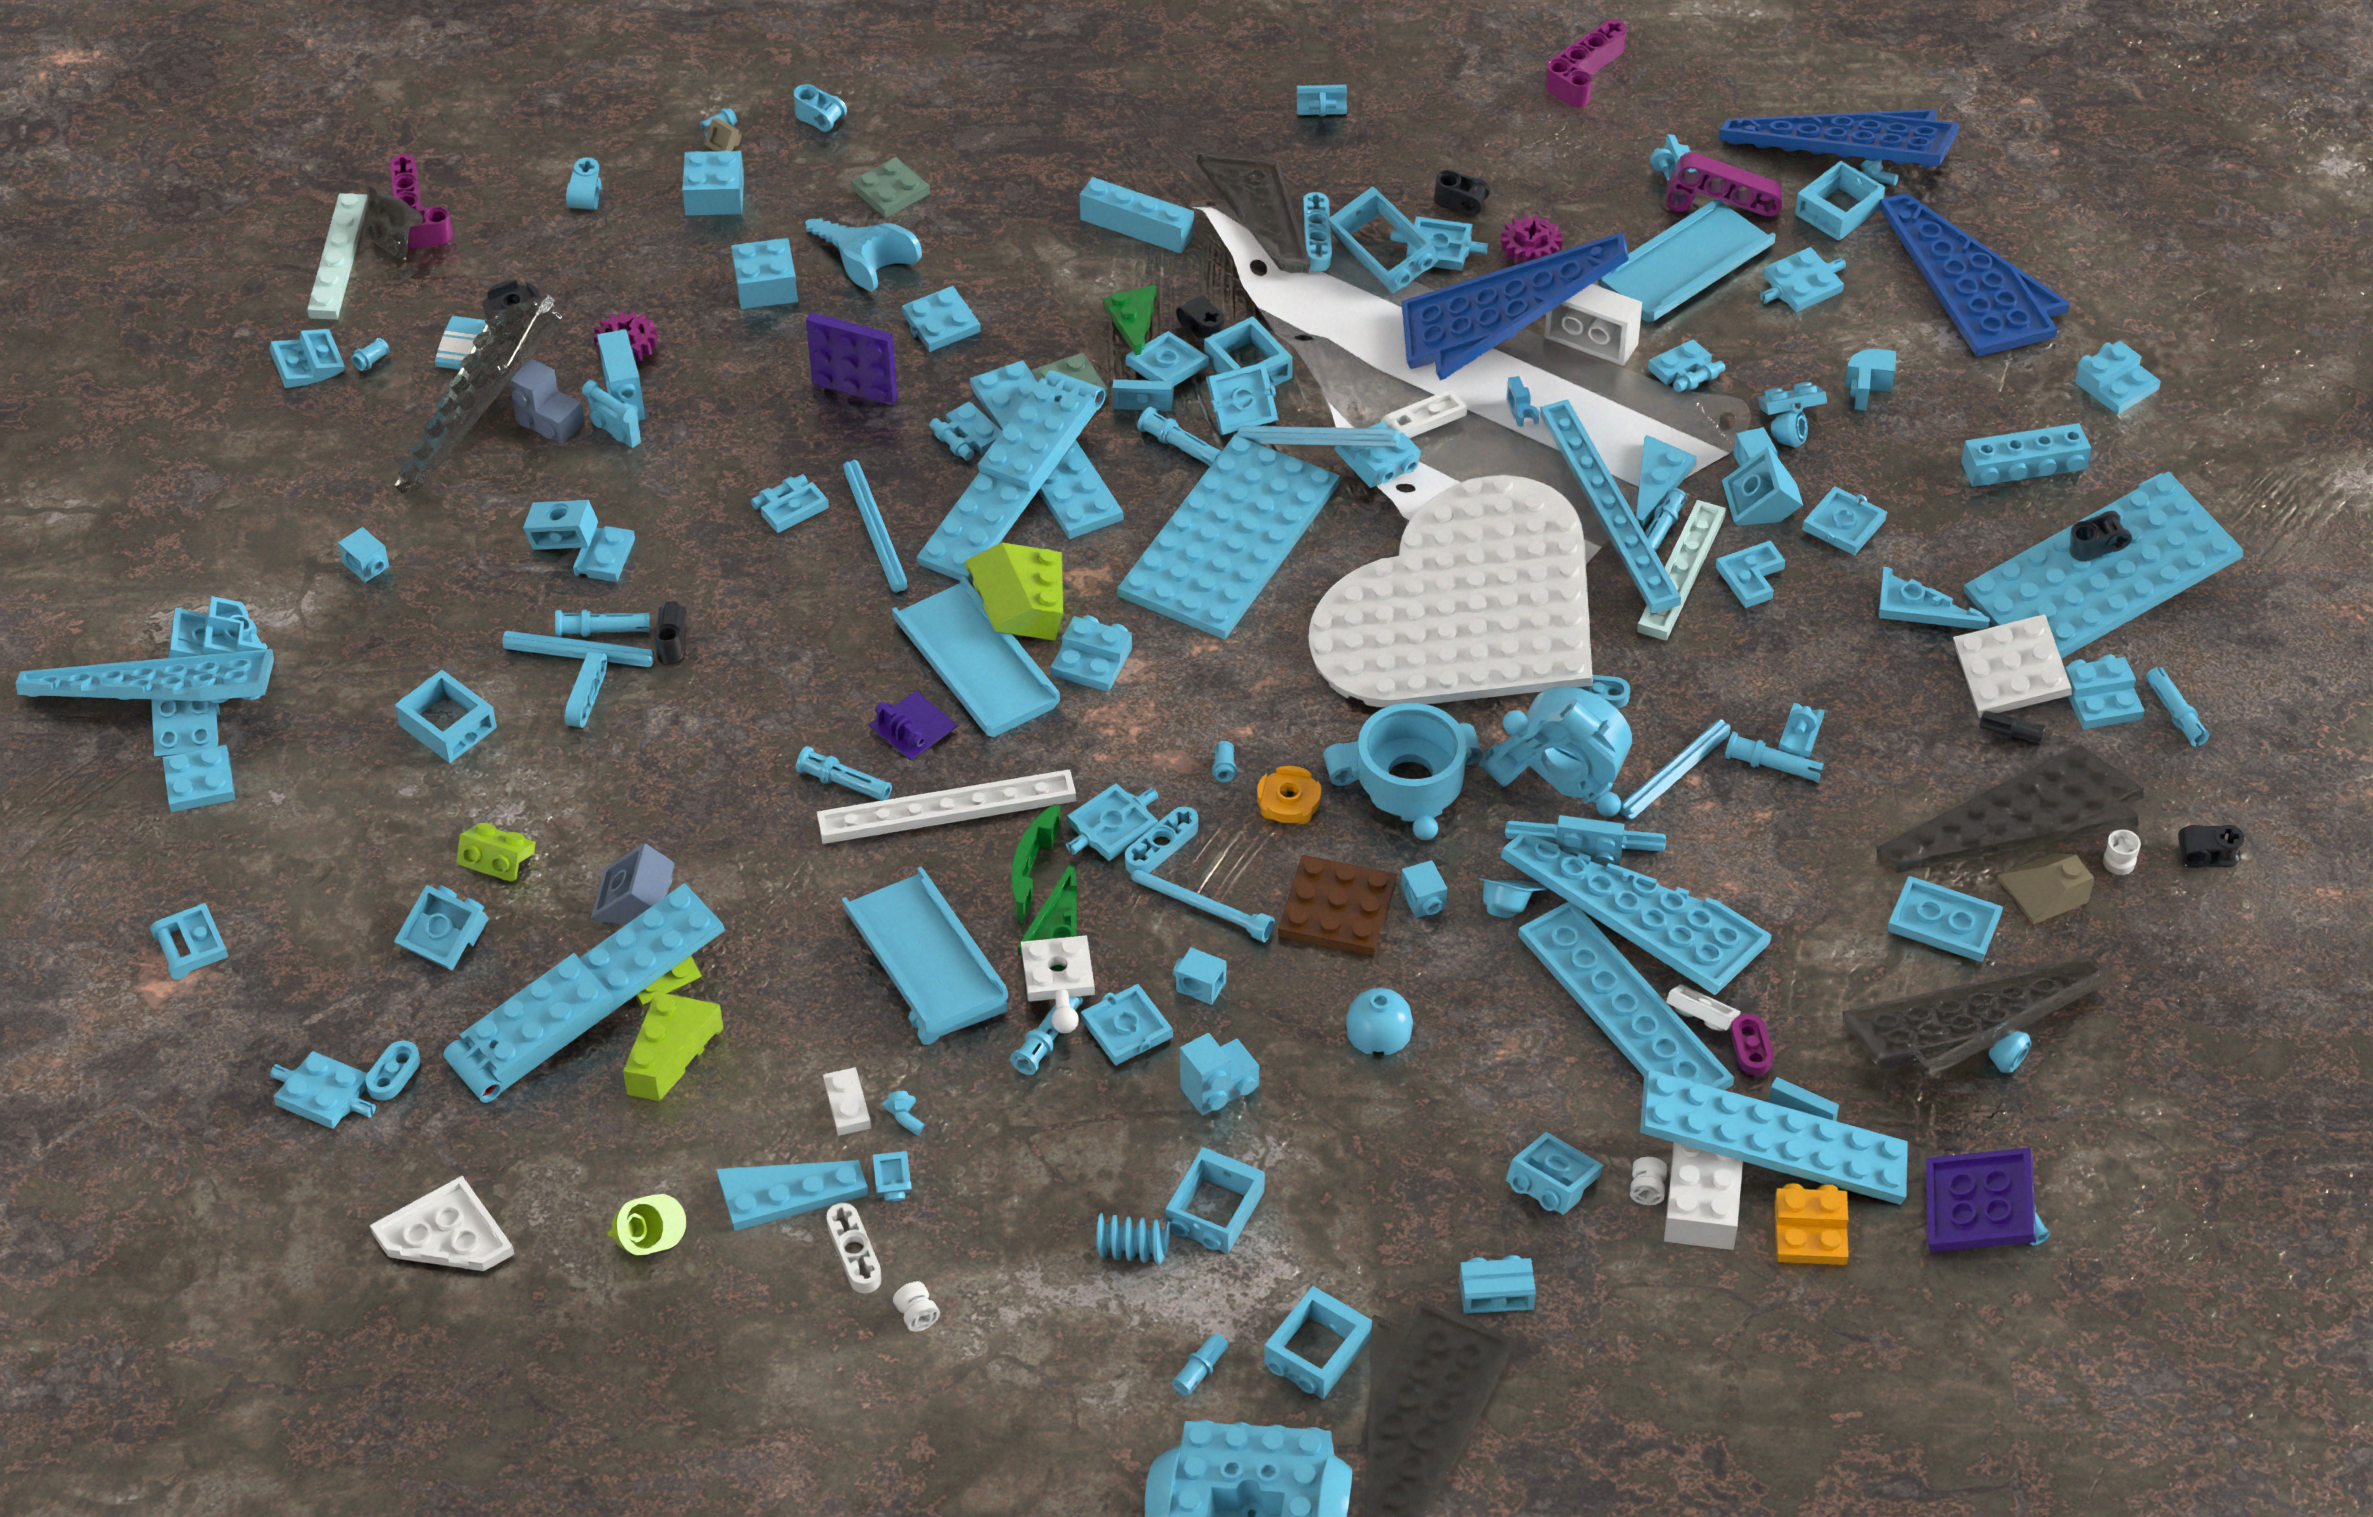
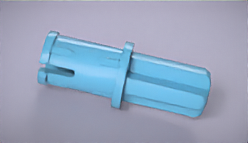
M1219 1333L1211 1335L1197 1353L1189 1355V1362L1171 1381L1173 1388L1182 1396L1189 1397L1198 1383L1205 1376H1209L1213 1372L1212 1366L1228 1348V1341Z

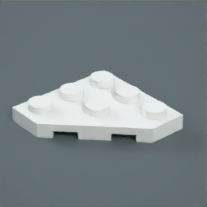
M463 1176L370 1225L373 1236L387 1256L391 1258L485 1271L514 1255L513 1246Z

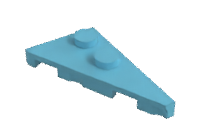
M1649 435L1644 437L1636 519L1642 529L1654 516L1657 507L1664 503L1669 491L1672 488H1677L1695 467L1697 458L1693 454Z
M1883 567L1879 618L1980 630L1988 629L1990 617L1984 616L1980 611L1971 607L1968 611L1952 604L1953 598L1932 588L1924 587L1920 582L1912 578L1909 582H1906L1892 575L1893 569Z

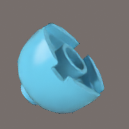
M1371 988L1360 993L1351 1002L1346 1017V1032L1348 1039L1355 1048L1366 1054L1373 1055V1051H1384V1055H1390L1403 1049L1410 1041L1413 1027L1411 1010L1400 994L1391 989Z

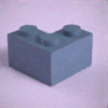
M530 359L509 379L516 422L521 426L530 428L547 439L564 444L585 424L582 403L558 391L554 369Z

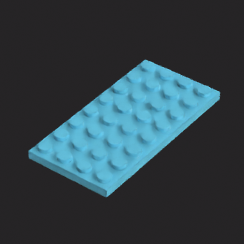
M1237 435L1232 437L1222 450L1223 453L1219 454L1117 587V596L1224 640L1340 485V475L1245 438H1240Z
M2167 472L2080 520L2085 521L2107 511H2116L2120 516V523L2123 528L2132 534V541L2124 549L2086 562L2075 560L2069 552L2071 528L2073 526L2071 525L1964 584V593L1986 617H1990L1989 621L1994 627L2045 614L2062 659L2243 558V549L2170 472Z

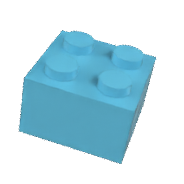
M741 151L685 152L682 187L685 215L742 214L744 172Z
M788 238L731 245L741 309L798 302L796 277Z

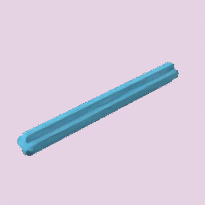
M1240 426L1236 433L1238 437L1258 444L1396 447L1401 438L1397 429Z
M857 460L846 461L843 465L844 473L890 587L895 593L905 591L908 587L907 579L861 466Z

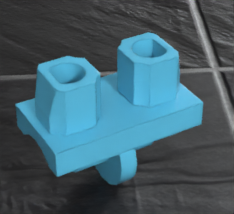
M1347 85L1297 86V115L1320 114V117H1324L1326 114H1347Z
M1667 134L1666 144L1663 149L1656 148L1649 159L1651 168L1655 171L1664 172L1667 181H1669L1679 158L1691 151L1688 145L1679 144L1675 135ZM1687 169V170H1685V171H1687V172H1694V171H1696V170H1695V169Z
M1793 703L1778 750L1786 751V753L1802 758L1810 757L1825 711L1820 709L1812 710L1808 706L1802 707L1800 704Z

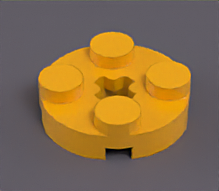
M1297 766L1278 767L1276 772L1268 777L1266 773L1262 776L1257 786V802L1261 808L1262 816L1266 819H1273L1283 823H1308L1321 803V785L1319 781L1316 782L1312 778V773ZM1287 791H1292L1294 797H1285L1283 795H1286Z

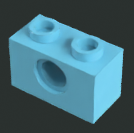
M589 500L532 503L523 530L533 550L585 548L590 546L598 520Z

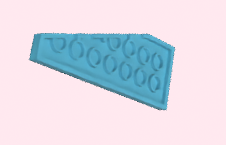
M1523 832L1502 850V859L1714 995L1725 987L1770 943L1771 934L1717 900L1706 897V900L1702 901L1688 896L1689 891L1677 887L1676 891L1659 886V883H1656L1657 879L1608 863L1606 867L1591 862V856L1582 853L1574 856L1562 852L1558 848L1559 845Z

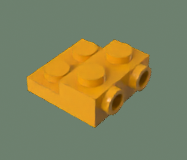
M1796 1183L1787 1184L1783 1189L1777 1188L1774 1201L1777 1262L1847 1265L1849 1258L1847 1191H1838V1188L1834 1185H1823L1818 1190H1807Z

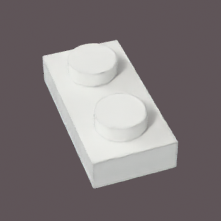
M1682 984L1670 990L1666 1000L1667 1004L1675 1007L1674 1010L1677 1013L1687 1017L1696 1016L1704 1020L1706 1026L1718 1031L1727 1030L1732 1027L1734 1019L1741 1013Z
M856 1067L823 1074V1081L837 1135L871 1129L870 1117Z

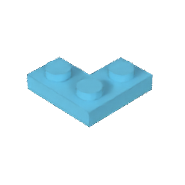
M1771 541L1716 560V569L1745 608L1773 598L1774 590L1763 576L1783 570L1785 567V559Z

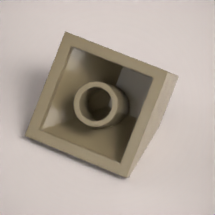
M2051 853L2001 873L1997 877L1998 881L2033 925L2088 903L2094 882V876L2077 855Z

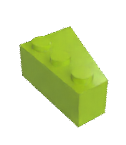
M656 992L623 1070L627 1095L660 1101L685 1073V1067L691 1060L703 1053L705 1044L714 1034L718 1036L724 1029L720 1004Z

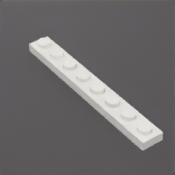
M1069 769L817 811V819L822 844L1041 808L1052 806L1053 804L1076 802V791Z

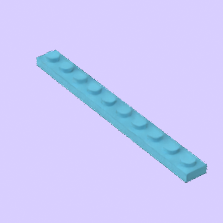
M1566 399L1541 406L1540 416L1651 613L1680 606L1681 596L1569 400Z

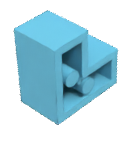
M1207 1033L1180 1047V1088L1202 1116L1212 1110L1221 1109L1227 1102L1241 1095H1247L1259 1086V1065L1237 1038L1220 1047L1213 1037Z

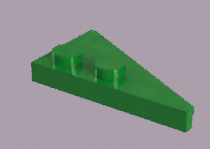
M1155 285L1127 292H1116L1112 296L1102 298L1103 308L1136 356L1141 355V351L1145 347V334L1149 331L1151 315H1153L1154 299H1157Z
M1070 865L1067 867L1021 942L1077 936L1075 867ZM1021 942L1019 943V945H1018V947H1017V951H1018V955H1019V956H1022V953H1021ZM1054 965L1050 967L1058 971H1063L1064 969H1066L1062 965Z

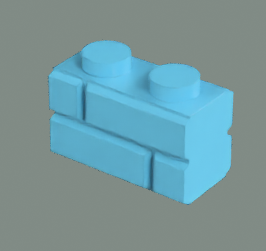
M1511 1255L1504 1257L1502 1260L1486 1261L1484 1258L1477 1257L1467 1262H1460L1459 1285L1464 1314L1534 1310L1536 1289L1531 1258L1521 1259L1519 1256Z

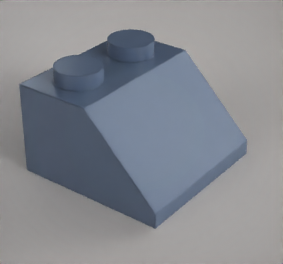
M643 843L606 866L603 871L591 919L596 922L628 924L666 897L673 881L671 875L675 863L646 843Z

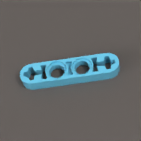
M1310 192L1304 196L1302 207L1305 265L1313 271H1325L1330 267L1332 256L1331 229L1328 221L1330 218L1329 200L1322 193ZM1316 221V222H1320V223H1322V224H1315V223H1312V222ZM1311 239H1320V240H1323V241H1319V242H1318V241H1314V240H1311Z

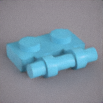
M1692 339L1650 359L1647 369L1665 385L1674 382L1673 387L1675 391L1681 392L1683 390L1690 391L1698 387V383L1704 380L1711 381L1717 378L1719 373L1725 371V365L1722 361L1712 363V355Z
M970 401L947 413L946 422L942 423L938 418H935L929 425L934 431V435L941 442L948 443L950 450L956 456H962L966 461L973 458L974 449L981 455H984L1002 432Z
M804 474L795 478L790 476L784 479L781 485L773 489L766 488L760 491L758 496L750 500L755 510L761 508L763 518L777 533L829 508L828 499L813 482L808 484Z

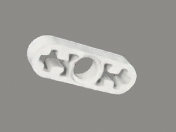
M847 1203L836 1204L827 1212V1226L852 1288L857 1292H873L881 1284V1270L861 1219L854 1206ZM844 1217L845 1221H848L849 1231L844 1232L841 1222L838 1221L839 1218ZM852 1242H858L864 1246L860 1252L855 1254L844 1250L845 1246ZM863 1263L866 1273L870 1275L868 1279H864L860 1275L859 1265Z

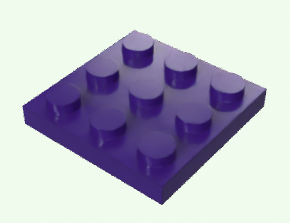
M810 312L806 318L812 384L894 405L898 396L892 333Z
M2030 1147L1926 1158L1927 1224L1930 1252L2036 1242L2033 1155Z

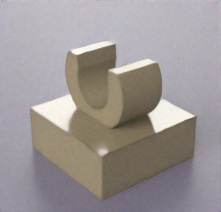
M719 118L712 119L704 145L714 151H733L734 146H739L742 135L738 134V129Z

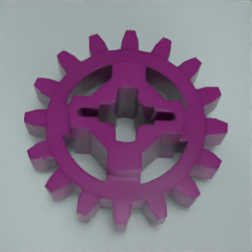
M1523 215L1522 221L1513 218L1512 224L1506 223L1505 230L1501 231V251H1506V258L1514 256V263L1516 264L1520 261L1528 262L1562 251V231L1557 230L1558 225L1556 223L1549 225V218L1540 221L1538 215H1535L1533 219Z
M620 311L619 316L611 313L609 314L608 321L601 319L600 326L594 328V344L599 355L597 334L623 329L627 331L633 356L637 360H642L643 353L651 355V348L657 347V330L654 327L653 320H647L646 314L637 317L635 311H632L629 315H625L624 311Z

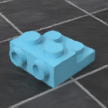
M2118 341L2113 345L2109 342L2105 343L2100 348L2098 354L2093 357L2085 355L2077 365L2078 370L2075 379L2076 384L2117 415L2159 390L2161 381L2140 366L2141 356L2122 341Z
M1383 422L1368 427L1389 429ZM1403 432L1399 434L1401 438L1396 447H1334V450L1370 488L1381 483H1388L1393 478L1404 473H1411L1417 468L1421 455L1420 449Z
M1085 615L1083 618L1074 616L1062 636V647L1050 667L1051 676L1109 693L1132 650V632H1128L1121 624H1113L1112 626L1100 624L1095 617Z
M2109 654L2101 657L2096 662L2086 663L2084 660L2079 659L2065 667L2072 692L2068 699L2082 729L2143 720L2145 710L2134 689L2136 679L2125 657L2115 658L2114 655Z
M426 885L394 942L410 952L453 971L467 944L474 946L489 917L483 912L484 906L470 898L463 902L456 898L457 894L444 886L440 885L437 890Z
M1545 1132L1512 1159L1505 1181L1510 1183L1515 1192L1525 1193L1539 1200L1544 1209L1548 1211L1554 1210L1564 1215L1581 1200L1584 1189L1601 1176L1604 1165L1550 1133Z

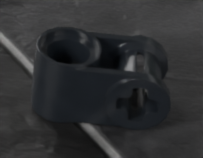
M1443 170L1436 176L1434 201L1438 206L1474 216L1481 212L1482 202L1488 198L1491 190L1488 183L1480 178L1466 176L1453 170Z
M1200 295L1176 308V316L1181 326L1197 338L1202 345H1204L1205 338L1223 331L1224 314L1211 304L1204 295Z
M2107 511L2088 520L2079 521L2072 526L2069 552L2075 560L2082 562L2090 561L2096 557L2124 549L2132 541V534L2123 528L2120 523V516L2116 511Z
M2189 825L2182 828L2178 833L2182 864L2188 868H2228L2235 866L2240 861L2241 852L2239 848L2244 844L2245 836L2243 831L2234 825Z

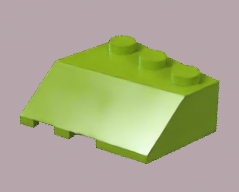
M1001 542L965 560L964 566L967 572H971L974 578L973 586L976 592H980L984 600L983 608L994 631L1055 641L1063 616L1062 552Z

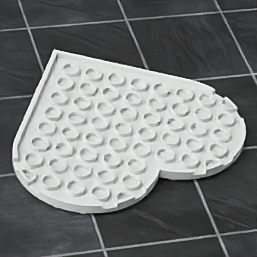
M1499 475L1469 479L1440 492L1426 502L1409 521L1401 539L1399 556L1382 558L1352 571L1334 584L1320 600L1311 618L1309 627V647L1318 673L1329 682V686L1344 697L1349 698L1352 696L1364 700L1365 705L1388 707L1399 703L1434 704L1541 692L1554 687L1576 688L1593 686L1585 543L1582 525L1576 510L1562 494L1550 486L1517 476Z

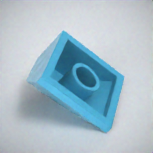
M1769 447L1762 450L1722 480L1732 518L1737 526L1781 522L1803 506L1797 483Z

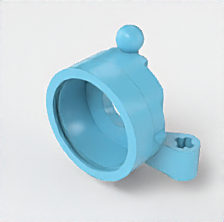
M1554 687L1538 694L1526 716L1519 710L1510 711L1504 716L1503 727L1507 733L1514 736L1498 745L1492 746L1479 762V766L1501 786L1505 787L1530 766L1562 795L1582 798L1585 804L1593 801L1599 814L1605 817H1612L1620 811L1621 800L1618 795L1609 792L1631 748L1632 733L1624 716L1612 704L1602 697L1583 689Z
M1399 703L1385 707L1373 714L1363 725L1357 742L1331 745L1324 751L1323 757L1332 784L1345 786L1359 779L1376 807L1388 813L1401 816L1403 821L1414 822L1413 833L1421 840L1428 841L1433 839L1438 831V824L1434 817L1442 814V809L1449 806L1458 797L1463 785L1465 766L1478 762L1482 757V751L1475 729L1471 724H1458L1452 716L1434 706L1422 703ZM1416 762L1428 768L1432 776L1423 779H1405L1389 773L1397 764Z

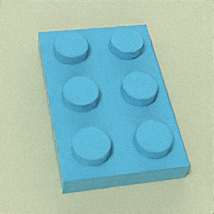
M1908 876L1889 920L1887 931L1983 962L2001 918L2003 906Z

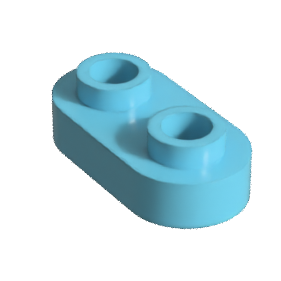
M1592 675L1593 686L1576 687L1602 697L1616 709L1624 707L1629 702L1630 685L1619 677Z
M397 1041L391 1044L381 1055L365 1079L368 1093L372 1098L376 1100H389L401 1091L420 1065V1056L415 1044L409 1041Z

